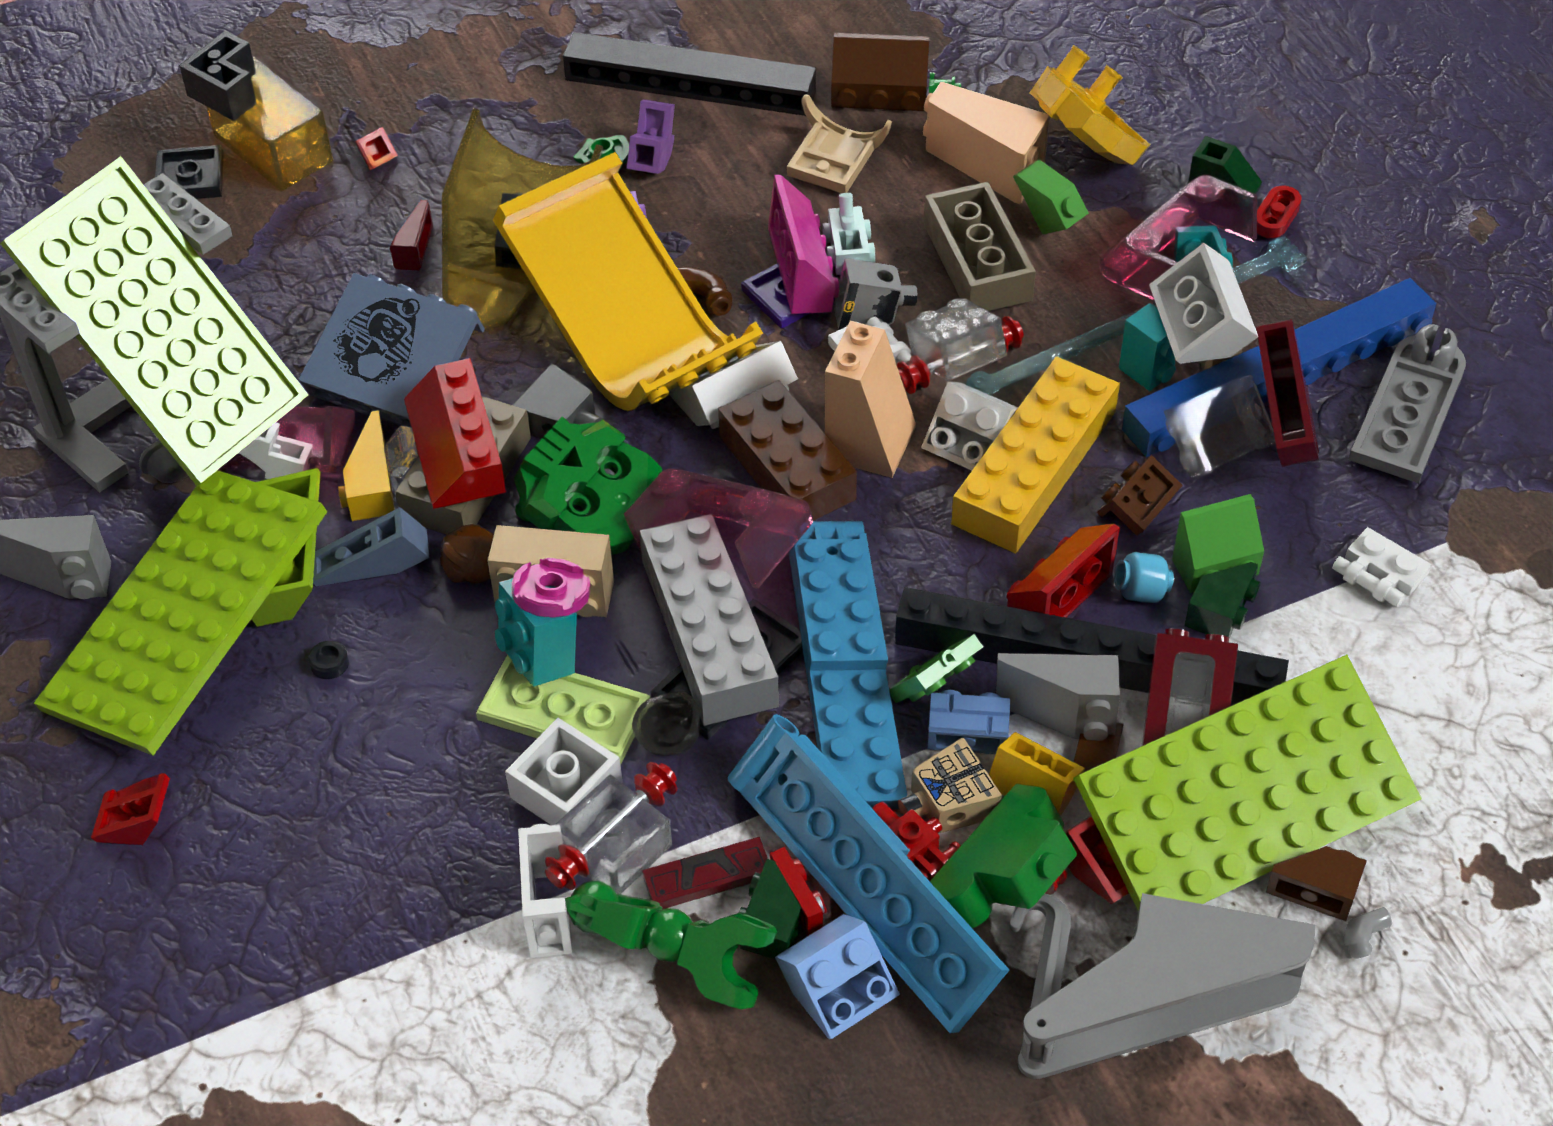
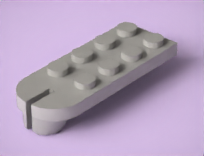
M1426 325L1416 335L1409 336L1399 342L1349 456L1350 461L1416 483L1420 482L1466 367L1464 354L1457 347L1458 341L1451 329L1445 328L1439 349L1436 350L1433 361L1427 359L1434 344L1438 325Z

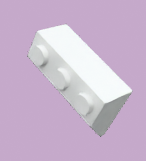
M1202 243L1149 284L1175 359L1180 364L1230 358L1259 337L1229 260L1205 243Z
M776 341L756 345L757 349L748 356L741 359L736 356L717 372L710 374L707 371L699 375L698 380L683 389L678 386L670 390L669 395L697 426L710 425L714 429L719 427L718 408L778 380L789 391L787 385L798 380V377L782 342Z

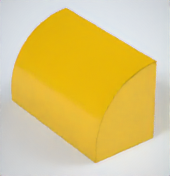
M1014 732L998 747L989 776L1003 796L1015 784L1044 788L1061 816L1077 789L1073 778L1083 773L1085 768Z

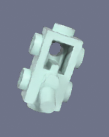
M841 193L839 195L840 208L828 209V223H822V232L826 237V243H831V246H826V255L832 257L836 275H841L845 259L875 263L874 243H868V239H871L870 220H864L861 206L853 207V195L851 193Z

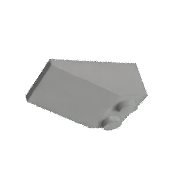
M94 515L0 520V574L68 599H89L107 596L111 559Z
M998 653L996 694L1003 698H1010L1011 712L1074 739H1079L1080 733H1083L1087 740L1102 741L1107 738L1108 734L1115 735L1120 697L1118 656Z

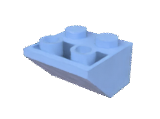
M846 914L839 916L775 957L793 995L829 1039L836 1037L900 995L866 922Z

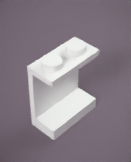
M536 824L530 828L518 829L522 915L530 957L540 958L573 954L565 897L536 900L535 878L547 877L545 875V870L547 869L545 858L550 856L558 859L560 857L558 846L563 844L560 825Z

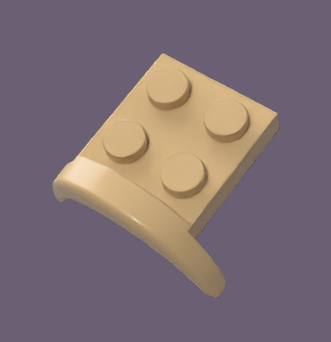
M805 94L802 98V107L812 125V129L788 163L787 176L840 193H847L874 149L879 147L890 131L892 121L887 120L882 129L874 132L853 131L827 118L816 107L810 95Z

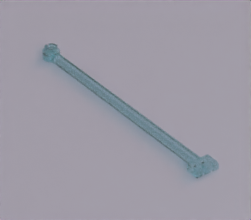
M1282 236L1268 243L1266 254L1234 267L1233 272L1239 284L1278 266L1289 272L1305 264L1307 257L1302 252H1299V249L1294 244L1290 245L1291 241L1286 236ZM1140 309L990 375L983 371H977L967 379L966 385L993 396L999 389L1047 369L1056 356L1067 360L1124 335L1126 319Z

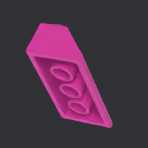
M774 175L768 230L777 263L779 264L791 314L832 312L833 300L839 297V281L837 277L832 275V257L826 255L825 235H820L819 214H814L811 201L782 175Z

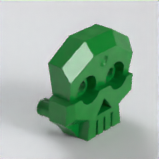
M562 416L523 459L514 477L520 498L519 503L515 507V512L520 519L530 521L539 529L609 535L611 555L625 552L640 535V530H644L655 517L661 506L662 467L649 454L625 443V435L603 419L594 423L572 424ZM604 469L612 470L614 475L607 474ZM573 505L581 506L583 511L575 510Z

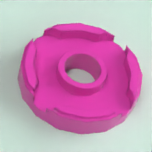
M544 558L540 559V564L530 566L531 562L522 565L514 573L512 596L515 603L524 611L536 616L551 618L568 616L581 610L588 602L590 579L583 575L584 570L575 563L564 559ZM545 586H556V588H547Z

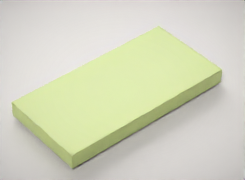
M507 654L476 714L479 721L534 738H538L557 718H560L620 757V764H622L648 711L651 697L648 694L577 673L533 687L523 674H519L516 671L512 659Z

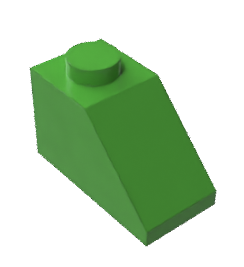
M1040 159L1034 161L1013 176L1042 235L1066 230L1089 214L1074 183Z

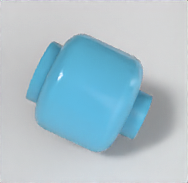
M1139 552L1129 553L1124 560L1118 562L1115 569V587L1129 601L1157 603L1164 597L1166 592H1170L1173 586V571L1169 570L1167 561L1160 555Z

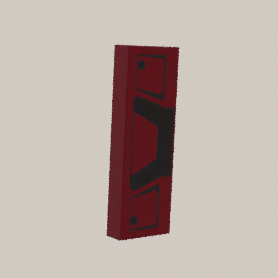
M756 837L642 870L650 900L659 902L660 906L665 909L751 884L755 872H762L768 857L760 837Z

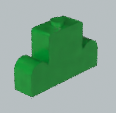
M1015 784L930 882L970 927L975 928L990 916L993 903L1025 909L1032 908L1077 856V852L1063 830L1064 822L1046 790L1036 786Z

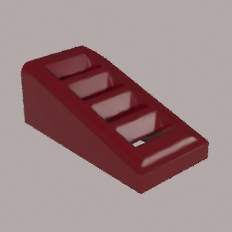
M420 200L390 245L395 269L419 271L422 266L433 227L430 205L427 200Z

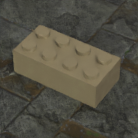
M989 182L925 195L924 227L968 315L1033 301L1036 271Z
M482 396L502 463L505 480L531 439L527 410ZM419 457L395 491L398 507H401L425 528L446 535L464 525H477L495 496L433 509Z

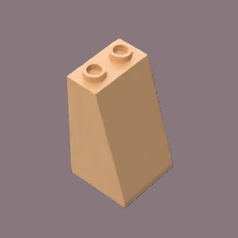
M940 82L934 93L928 94L924 104V111L927 112V120L923 128V136L926 137V151L980 183L989 182L992 190L1014 203L1021 204L1024 197L1013 176L1036 160L1040 159L1045 163L1050 116L1040 111Z
M850 321L825 370V434L854 468L893 478L916 428V422L885 330Z

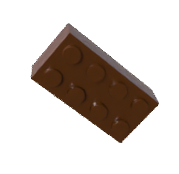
M780 380L718 408L719 437L788 522L814 521L856 500L857 471Z

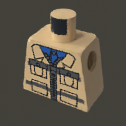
M961 738L915 767L912 771L911 782L913 794L898 800V806L902 816L913 809L920 817L926 815L928 819L932 817L937 818L943 827L940 833L983 822L1001 801L1002 794L966 740Z

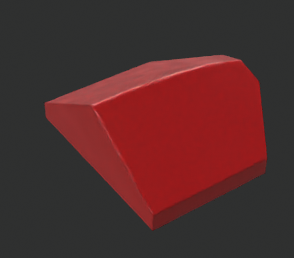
M161 773L140 780L119 791L112 789L105 792L91 839L101 843L143 845L158 823L170 777L165 773Z

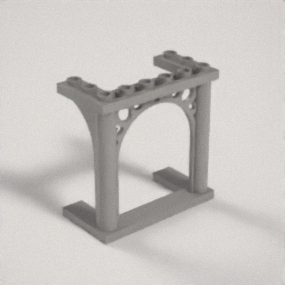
M163 173L144 184L190 245L202 255L232 237L231 228L228 223ZM16 263L0 272V318L41 422L33 427L34 431L44 444L100 493L129 472L126 463L91 433L131 407V405L109 378L69 404L50 352L80 334L77 323L65 313L48 304Z

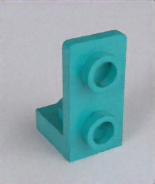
M1217 226L1176 227L1175 263H1178L1202 243H1205L1228 259L1233 269L1232 253L1227 252L1226 239L1221 238Z

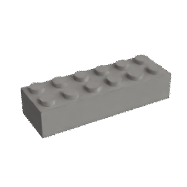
M712 514L640 530L642 562L703 726L779 707L778 675Z

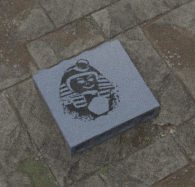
M353 273L298 381L311 396L369 416L372 411L379 410L381 420L412 430L404 398L434 366L459 361L473 330L483 333L485 328L477 316L478 313L467 305L459 304L457 307L447 304L445 300L433 294H428L427 297L417 294L413 289L403 284H398L396 287L387 284L383 279L372 274H368L365 277Z

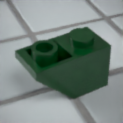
M1205 136L1193 154L1188 185L1249 206L1261 188L1262 180L1236 146Z
M1249 562L1203 575L1189 602L1184 626L1204 634H1218L1229 638L1234 628L1241 630L1248 609L1244 608L1247 601L1254 602L1261 584L1260 581L1255 580L1258 564Z
M767 859L762 872H755L749 887L751 900L748 907H741L739 913L750 915L775 926L777 934L772 945L769 944L762 948L740 945V949L776 959L777 955L796 943L801 930V906L776 862Z

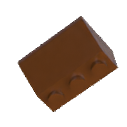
M834 33L831 107L924 111L927 97L929 37Z

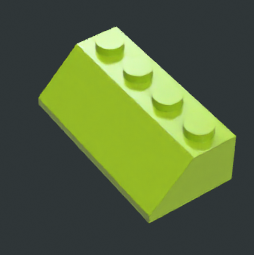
M318 468L258 481L257 483L319 502L321 472ZM317 527L251 618L257 627L293 619L313 590Z

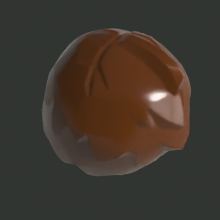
M468 524L457 528L443 537L440 563L451 582L483 583L490 579L488 557L494 533L481 528L480 525Z

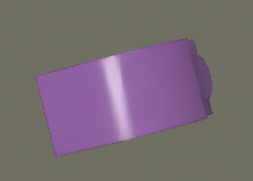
M651 100L640 101L638 130L636 134L630 136L627 169L657 174L665 170L674 143L675 135H672L675 104Z

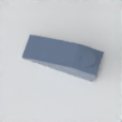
M399 507L315 551L313 584L315 586L400 573L429 558L427 529Z

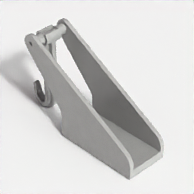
M1142 893L1133 940L1061 989L1071 928V917L1067 907L1057 898L1044 894L1030 909L1015 907L1010 923V929L1013 932H1018L1021 929L1026 913L1031 910L1041 911L1046 918L1031 1009L1026 1014L1023 1022L1024 1034L1022 1048L1018 1056V1067L1026 1077L1042 1079L1288 1005L1298 995L1302 975L1314 947L1315 924Z

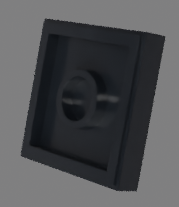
M222 145L157 150L155 177L163 173L195 199L222 197L224 159Z

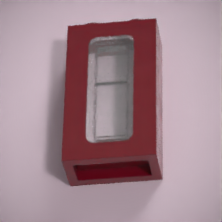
M1169 628L1165 629V634L1157 633L1142 746L1231 707L1238 650L1237 643H1229V637L1218 634H1206L1205 639L1189 637L1188 631Z

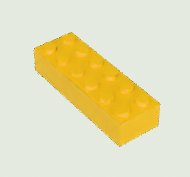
M1056 356L954 494L951 525L1016 554L1116 412L1120 383Z

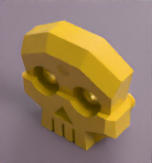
M1073 45L1057 69L1049 66L1046 67L1029 93L1039 101L1040 107L1056 121L1058 119L1062 121L1069 131L1094 152L1114 163L1134 165L1151 144L1126 124L1120 116L1106 105L1105 101L1106 97L1123 77L1106 65L1103 72L1090 88H1084L1074 82L1073 78L1090 57Z

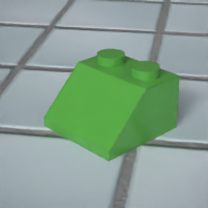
M1251 494L1181 512L1172 561L1190 593L1195 592L1203 575L1249 562L1258 564L1256 575H1259L1264 547L1255 503Z

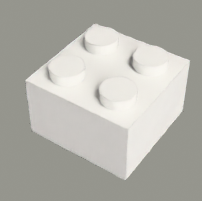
M557 718L505 771L510 798L550 825H560L561 832L569 838H572L623 784L620 757L560 718Z

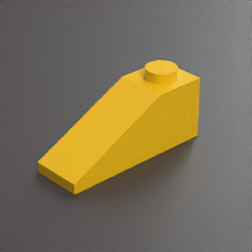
M379 410L371 412L343 469L345 485L338 486L341 507H349L352 521L384 516L395 510Z

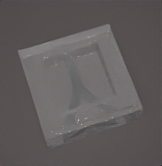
M402 425L398 427L384 447L390 476L402 478L418 456L411 427Z

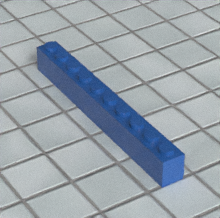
M1408 278L1295 329L1306 385L1312 384L1318 378L1331 372H1338L1357 360L1367 359L1381 349L1395 346L1401 340L1416 334L1422 327L1432 324L1437 303L1411 278ZM1259 346L1125 405L1122 423L1123 432L1144 456L1148 457L1159 451H1166L1174 444L1187 438H1194L1213 426L1225 424L1231 418L1246 411L1257 409L1261 404L1268 402Z

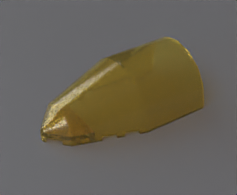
M473 108L442 193L443 300L447 304L457 307L459 304H464L473 308L478 313L477 316L485 328L484 331L506 325L533 293L535 288L523 269L496 267L495 240L497 226L493 218L498 206L501 205L502 193L525 194L601 158L603 146L596 144L591 160L581 165L558 166L538 162L520 155L498 142L485 129L480 117V110ZM473 330L472 335H475V334H478V333H481V332H478V331Z

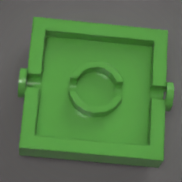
M973 634L943 649L923 665L913 666L908 676L889 689L890 696L897 703L908 697L911 702H914L925 694L927 696L947 683L945 681L946 678L954 673L958 674L975 662L972 655L983 648L982 644Z

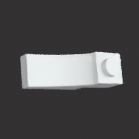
M275 422L242 449L239 454L248 458L265 471L266 479L308 470L313 444L279 436L280 424Z

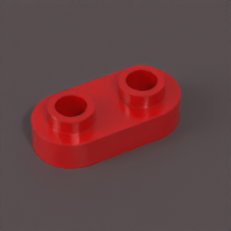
M1276 186L1272 188L1255 213L1253 228L1256 233L1265 238L1282 236L1299 212L1302 200L1299 191L1290 186Z

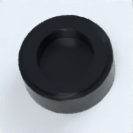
M336 641L318 643L311 649L308 656L311 671L321 679L337 678L347 670L349 665L345 647Z

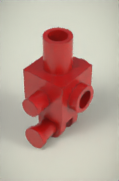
M880 802L872 808L908 847L910 851L906 856L929 881L961 846L958 842L953 841L945 851L941 852L939 850L940 835L938 833L943 830V827L935 817L925 822L913 809L899 817L885 802Z

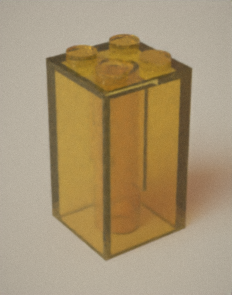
M253 57L256 74L251 77L257 104L235 121L207 107L214 136L282 192L333 161L323 111Z

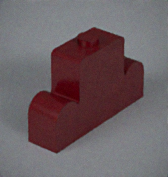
M1290 319L1258 326L1256 331L1259 336V349L1276 448L1281 466L1285 467L1319 460V448L1293 321Z

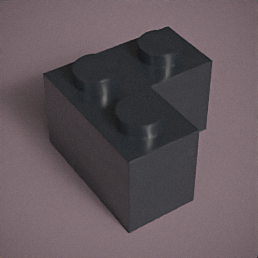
M224 31L179 65L187 96L232 121H235L257 104L251 77L256 74L250 44L232 33Z

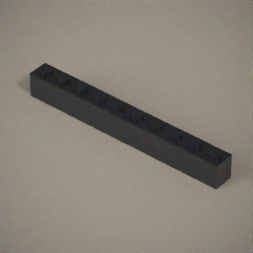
M904 587L896 615L895 644L939 653L943 649L975 634L983 648L973 654L972 657L974 660L997 664L998 653L1118 656L1119 688L1144 693L1149 692L1154 645L1157 636L1155 634ZM1237 650L1231 706L1286 682L1289 660ZM1186 652L1178 653L1174 661L1170 698L1210 705L1215 660L1208 655Z

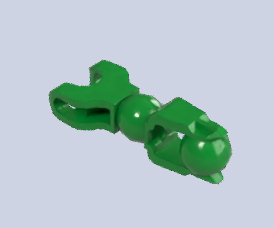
M593 880L582 883L574 890L571 897L565 898L567 913L573 925L581 931L600 934L627 949L641 950L647 948L650 954L661 961H677V965L691 972L696 986L707 999L738 1009H747L755 1006L758 989L754 984L737 974L733 966V956L739 945L754 948L772 945L777 934L775 926L744 913L720 918L713 923L703 920L693 922L681 910L663 909L657 901L617 894L606 883Z

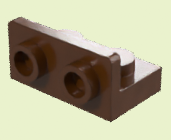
M1152 455L1141 464L1134 460L1120 475L1124 481L1120 485L1115 482L1101 496L1105 503L1096 513L1103 517L1111 510L1138 536L1149 526L1183 485Z

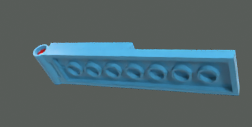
M789 521L786 527V544L790 559L817 748L871 808L880 802H885L891 809H899L898 800L908 795L886 674L888 656L863 522Z
M777 714L773 715L727 777L728 781L745 797L846 915L866 922L881 955L949 1033L959 1032L1009 972L1008 967L906 856L910 851L908 847L806 735H799L796 726L788 719Z

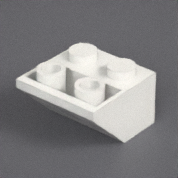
M948 381L921 448L973 470L1018 407L963 383Z

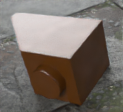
M1325 846L1275 864L1266 893L1347 921L1367 860L1356 857L1349 851L1336 850Z

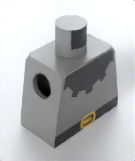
M855 259L844 260L839 280V297L835 298L833 305L838 330L847 327L850 321L866 325L867 321L872 317H877L881 322H886L890 325L894 322L898 306L916 305L917 287L915 285H901L898 269L895 266Z

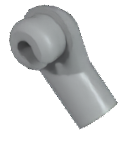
M1385 907L1354 917L1348 922L1343 941L1344 945L1348 946L1351 957L1357 959L1370 955L1372 946L1369 940L1372 937V933L1391 927V916Z

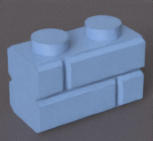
M955 690L931 693L927 749L943 750L957 740L964 738L974 753L996 754L998 747L1009 738L1010 698H1003L991 692L983 693L980 696L962 695Z

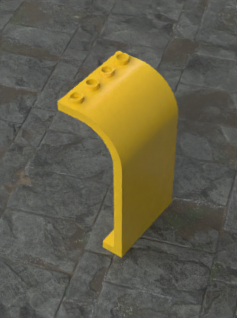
M616 152L499 205L493 221L591 381L612 404L620 409L630 411L649 401L651 404L662 400L669 394L670 390L678 386L683 389L698 380L699 375L707 371L710 374L717 372L736 356L739 359L748 356L757 349L755 344L763 332L757 322L749 325L740 338L736 339L733 333L727 336L713 324L619 175L618 171L622 162Z

